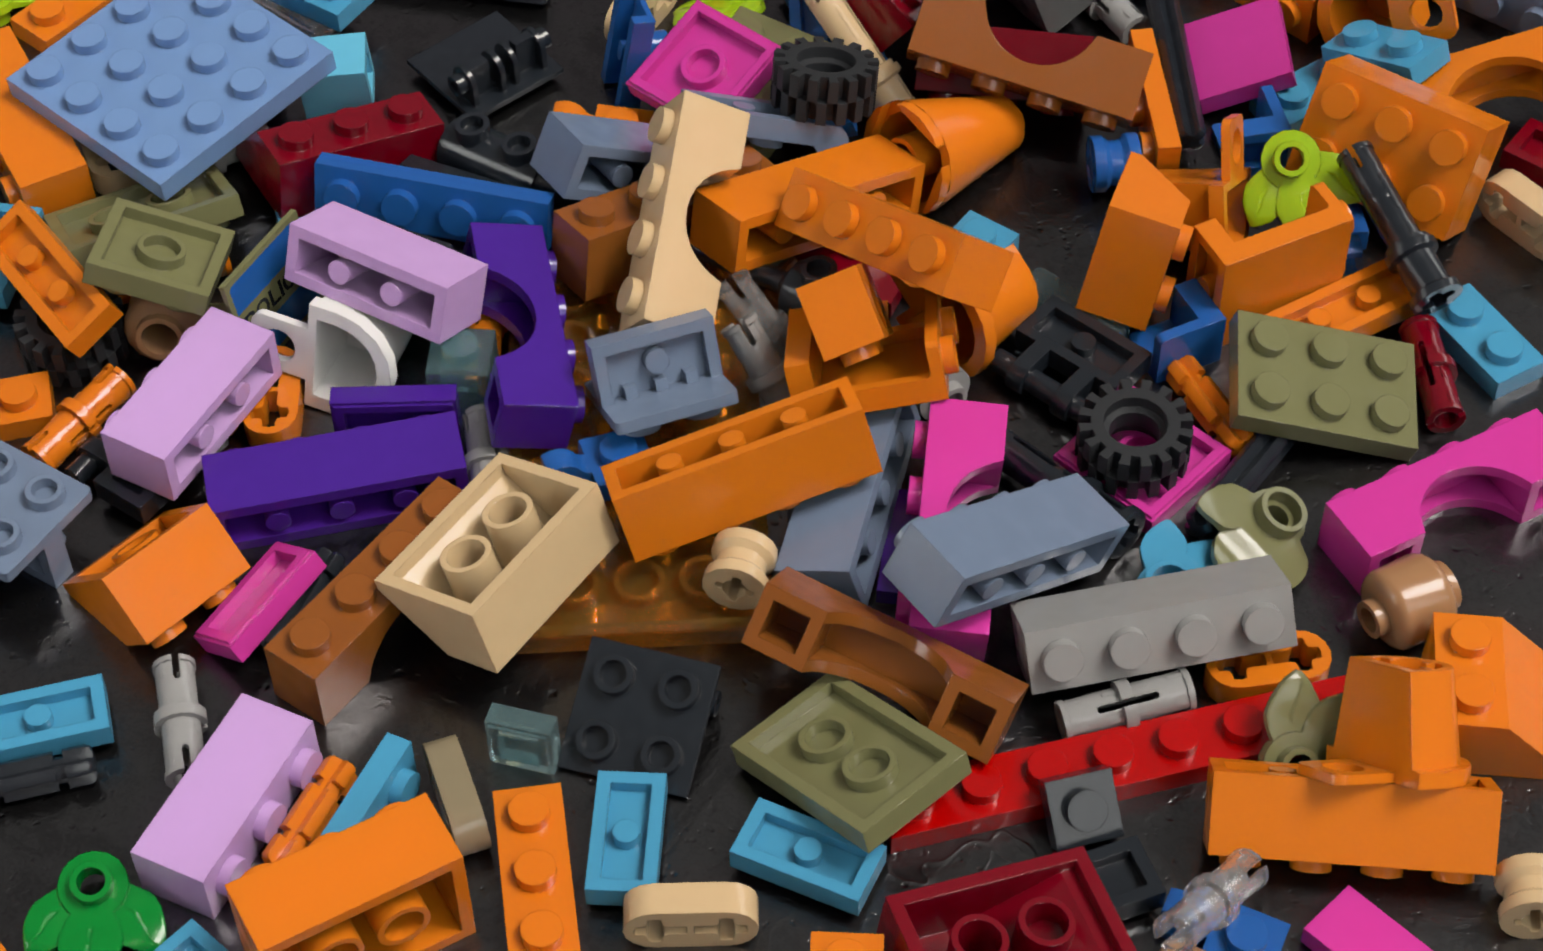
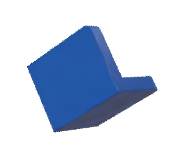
M1272 85L1259 87L1255 118L1243 119L1244 167H1251V177L1261 169L1260 156L1265 143L1276 133L1292 129ZM1215 123L1212 125L1211 138L1221 159V123ZM1289 148L1283 150L1280 156V162L1284 168Z
M1194 278L1174 285L1169 319L1148 326L1145 332L1137 330L1130 333L1129 340L1152 353L1148 373L1155 383L1166 380V375L1169 372L1167 366L1173 360H1179L1185 355L1194 356L1201 366L1219 361L1226 317L1197 279Z

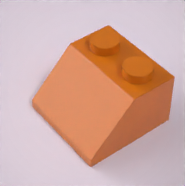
M1131 151L1110 201L1075 308L1145 332L1152 311L1156 310L1162 313L1166 311L1177 279L1165 274L1171 259L1183 262L1194 227L1183 224L1191 201L1141 154Z
M207 503L162 512L62 585L73 599L126 646L148 645L151 643L154 648H158L177 637L187 628L183 618L201 604L205 610H208L223 602L237 586L234 580L250 569L251 566Z
M1433 612L1421 658L1444 662L1454 667L1460 757L1467 759L1471 763V774L1543 780V650L1502 617Z

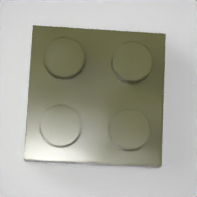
M116 197L86 260L82 282L101 287L112 294L129 295L161 304L176 312H189L203 316L207 312L230 255L236 231Z

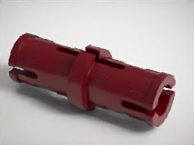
M1425 314L1412 316L1401 324L1399 334L1403 342L1414 344L1416 392L1419 394L1425 413L1426 426H1428L1431 432L1435 433L1452 432L1460 428L1466 420V413L1461 406L1455 385L1458 377L1455 360L1445 352L1436 318ZM1429 364H1430V366H1431V369H1432V372H1433V375H1434L1435 382H1434V380H1433V377H1432V373H1431Z

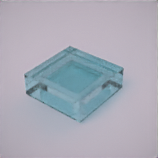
M492 702L484 721L490 760L504 765L555 775L561 752L557 716Z

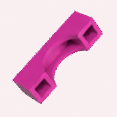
M958 399L930 402L928 421L915 420L911 458L924 461L922 477L910 476L906 514L928 518L948 512L957 505L967 504L979 497L998 493L1004 463L1008 405ZM898 590L895 612L896 620L984 662L990 633L991 609L934 628Z
M1536 408L1513 419L1503 418L1491 425L1487 431L1462 442H1449L1427 458L1409 466L1406 464L1398 465L1378 480L1357 489L1348 488L1340 491L1329 502L1325 503L1317 544L1361 596L1363 579L1372 570L1407 554H1420L1426 533L1423 522L1438 512L1457 507H1477L1500 513L1519 524L1543 514V414Z

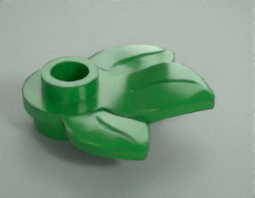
M89 851L71 859L59 875L57 888L34 902L26 915L23 925L24 951H122L123 946L133 951H154L167 940V925L163 909L155 895L143 888L130 884L128 872L122 862L115 856L103 851ZM93 874L105 877L104 886L98 893L93 895L81 893L80 887L86 877Z

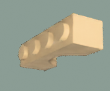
M687 90L681 92L664 106H659L654 112L648 128V140L653 142L650 161L641 173L637 188L638 196L643 198L640 216L634 223L627 241V252L632 255L629 276L620 287L616 302L617 311L622 313L619 331L704 308L712 314L715 322L721 282L703 267L692 250L686 228L687 208L691 196L697 188L726 180L741 170L750 113Z

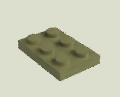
M213 164L167 201L162 200L138 183L43 215V219L85 268L86 260L116 197L223 228L229 226L230 220L245 214L239 194Z
M1237 310L1229 322V428L1409 462L1419 449L1414 344Z
M828 673L731 745L739 767L868 854L972 773L966 751L849 679Z

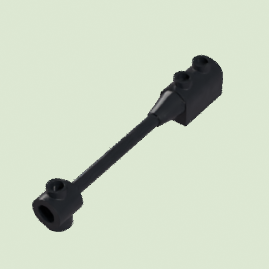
M468 112L454 119L445 128L440 137L436 153L438 163L508 185L554 193V210L581 201L563 199L530 165L537 140L529 132L517 131L506 135L492 129L489 118L485 114ZM687 229L688 238L690 239V230ZM691 244L692 250L699 261L732 274ZM813 255L799 260L788 271L771 264H765L759 268L734 276L777 293L779 312L782 316L788 318L790 309L802 307L796 288L838 272L837 263L833 258L826 255Z

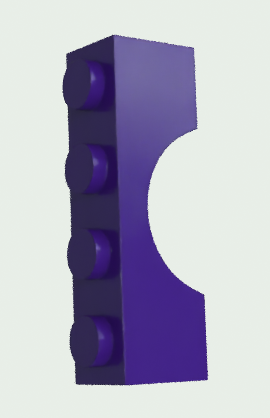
M470 222L462 254L488 264L481 314L505 326L515 336L521 346L513 352L497 356L494 359L484 397L492 448L567 449L574 424H581L584 418L585 393L582 386H576L574 383L575 345L572 339H565L566 302L564 295L556 294L554 286L557 275L556 254L554 251L547 250L542 225Z

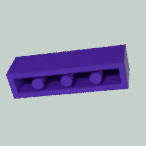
M455 410L432 415H420L415 418L370 426H358L353 429L314 436L296 437L286 441L247 448H234L224 452L201 456L207 503L239 550L272 545L277 541L283 543L391 523L438 476L462 490L469 484Z

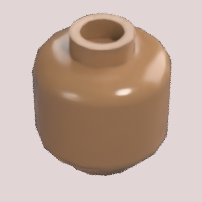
M131 296L124 315V332L129 344L139 354L153 361L163 362L178 345L182 334L189 327L195 326L203 316L189 312H176L164 305Z
M1411 553L1372 570L1363 579L1360 592L1362 601L1357 604V615L1363 629L1370 637L1374 639L1380 637L1391 648L1409 650L1426 641L1433 612L1457 614V608L1461 606L1462 602L1461 589L1456 577L1446 564L1440 560H1432L1424 554Z

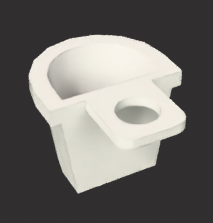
M316 296L309 303L308 323L267 309L258 310L251 319V323L268 330H280L291 338L295 347V353L292 356L279 354L282 372L305 379L304 404L331 413L329 406L331 387L395 386L398 377L396 365L413 334L326 296L323 298Z

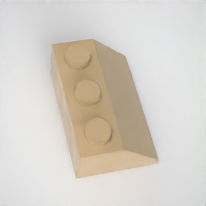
M499 452L390 563L374 582L378 590L447 655L498 674L617 545L619 538L598 483Z

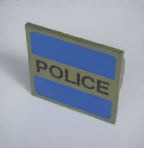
M290 209L221 283L218 288L224 303H210V308L212 306L251 322L252 316L260 309H267L302 322L308 320L309 303L316 296L320 298L325 296L284 279L289 227L291 222L299 219L296 210ZM270 329L275 334L278 346H284L291 339L280 330Z

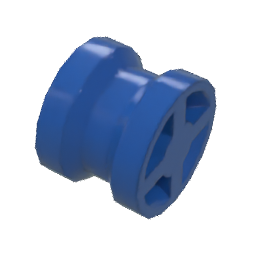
M1136 132L1122 133L1115 140H1107L1102 135L1087 137L1086 171L1092 193H1103L1110 186H1117L1131 151L1142 155L1139 136Z

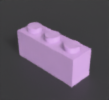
M332 201L290 223L284 279L434 343L441 344L481 320L488 264Z
M211 306L195 326L189 327L182 334L178 345L158 367L148 372L141 387L121 409L114 411L107 419L100 435L111 474L175 501L203 468L201 456L216 453L282 375L274 332Z
M241 693L130 851L141 887L156 896L215 920L228 900L225 884L240 878L251 868V864L265 843H269L273 835L281 833L282 830L279 826L287 816L288 809L300 791L304 790L308 783L316 781L312 776L322 763L323 756L319 749L313 720Z

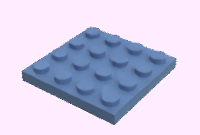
M113 0L14 72L6 80L12 96L159 198L167 201L334 71L336 63L333 51L253 0Z

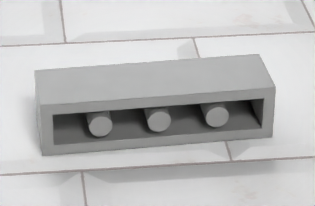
M1271 555L1010 603L1018 665L1027 684H1029L1032 695L1298 646L1292 585Z

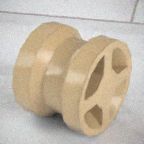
M743 527L726 528L720 531L714 539L711 548L714 561L709 563L705 569L702 587L708 597L725 607L738 610L754 609L758 604L766 583L769 581L767 575L771 574L776 566L778 549L774 542L763 533Z
M1543 853L1518 854L1502 860L1496 866V876H1493L1495 889L1503 897V901L1497 910L1501 929L1508 935L1521 939L1543 938Z

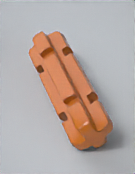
M1185 355L1179 360H1173L1167 366L1169 372L1166 375V381L1178 396L1183 397L1186 395L1183 400L1187 403V408L1208 435H1217L1214 439L1232 450L1231 458H1234L1254 436V432L1229 428V400L1210 376L1202 377L1206 371L1194 356Z
M330 755L322 761L312 776L317 780L316 784L312 782L306 785L279 826L284 831L283 834L277 833L273 835L262 852V859L265 863H273L306 848L312 841L320 837L340 806L337 801L344 800L358 778L355 773L356 767L352 763L334 755Z

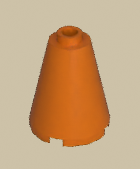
M1005 96L894 100L873 111L866 122L864 138L880 134L926 163L918 214L923 215L940 208L1018 149L1024 139L1025 121L1020 109L1012 100Z

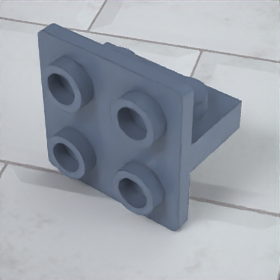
M706 308L584 340L592 380L584 383L586 396L617 435H627L630 437L647 436L657 432L662 424L683 418L690 420L712 418L718 415L723 407L739 402L737 389L723 375L714 319Z
M0 440V580L11 582L23 570L57 589L74 572L65 545L66 536L62 530L92 501L93 497L90 487Z

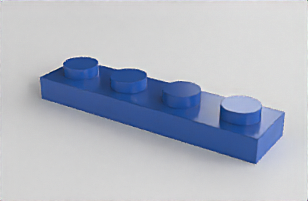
M321 152L314 163L315 210L335 201L391 225L419 234L463 242L466 241L470 222L542 225L547 250L552 245L554 193L327 152Z

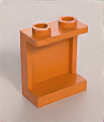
M1324 182L1310 186L1304 217L1236 242L1233 241L1216 218L1194 225L1186 281L1196 278L1226 317L1222 346L1229 344V322L1237 310L1265 315L1343 278L1346 270L1345 263L1351 234L1354 230V218L1349 206L1343 200L1337 199Z
M925 289L924 321L892 326L894 333L881 339L885 351L845 368L839 356L824 362L803 307L790 309L783 367L790 397L847 376L863 407L864 413L949 399V374L959 373L956 343H959V336L953 306L942 307L940 296Z

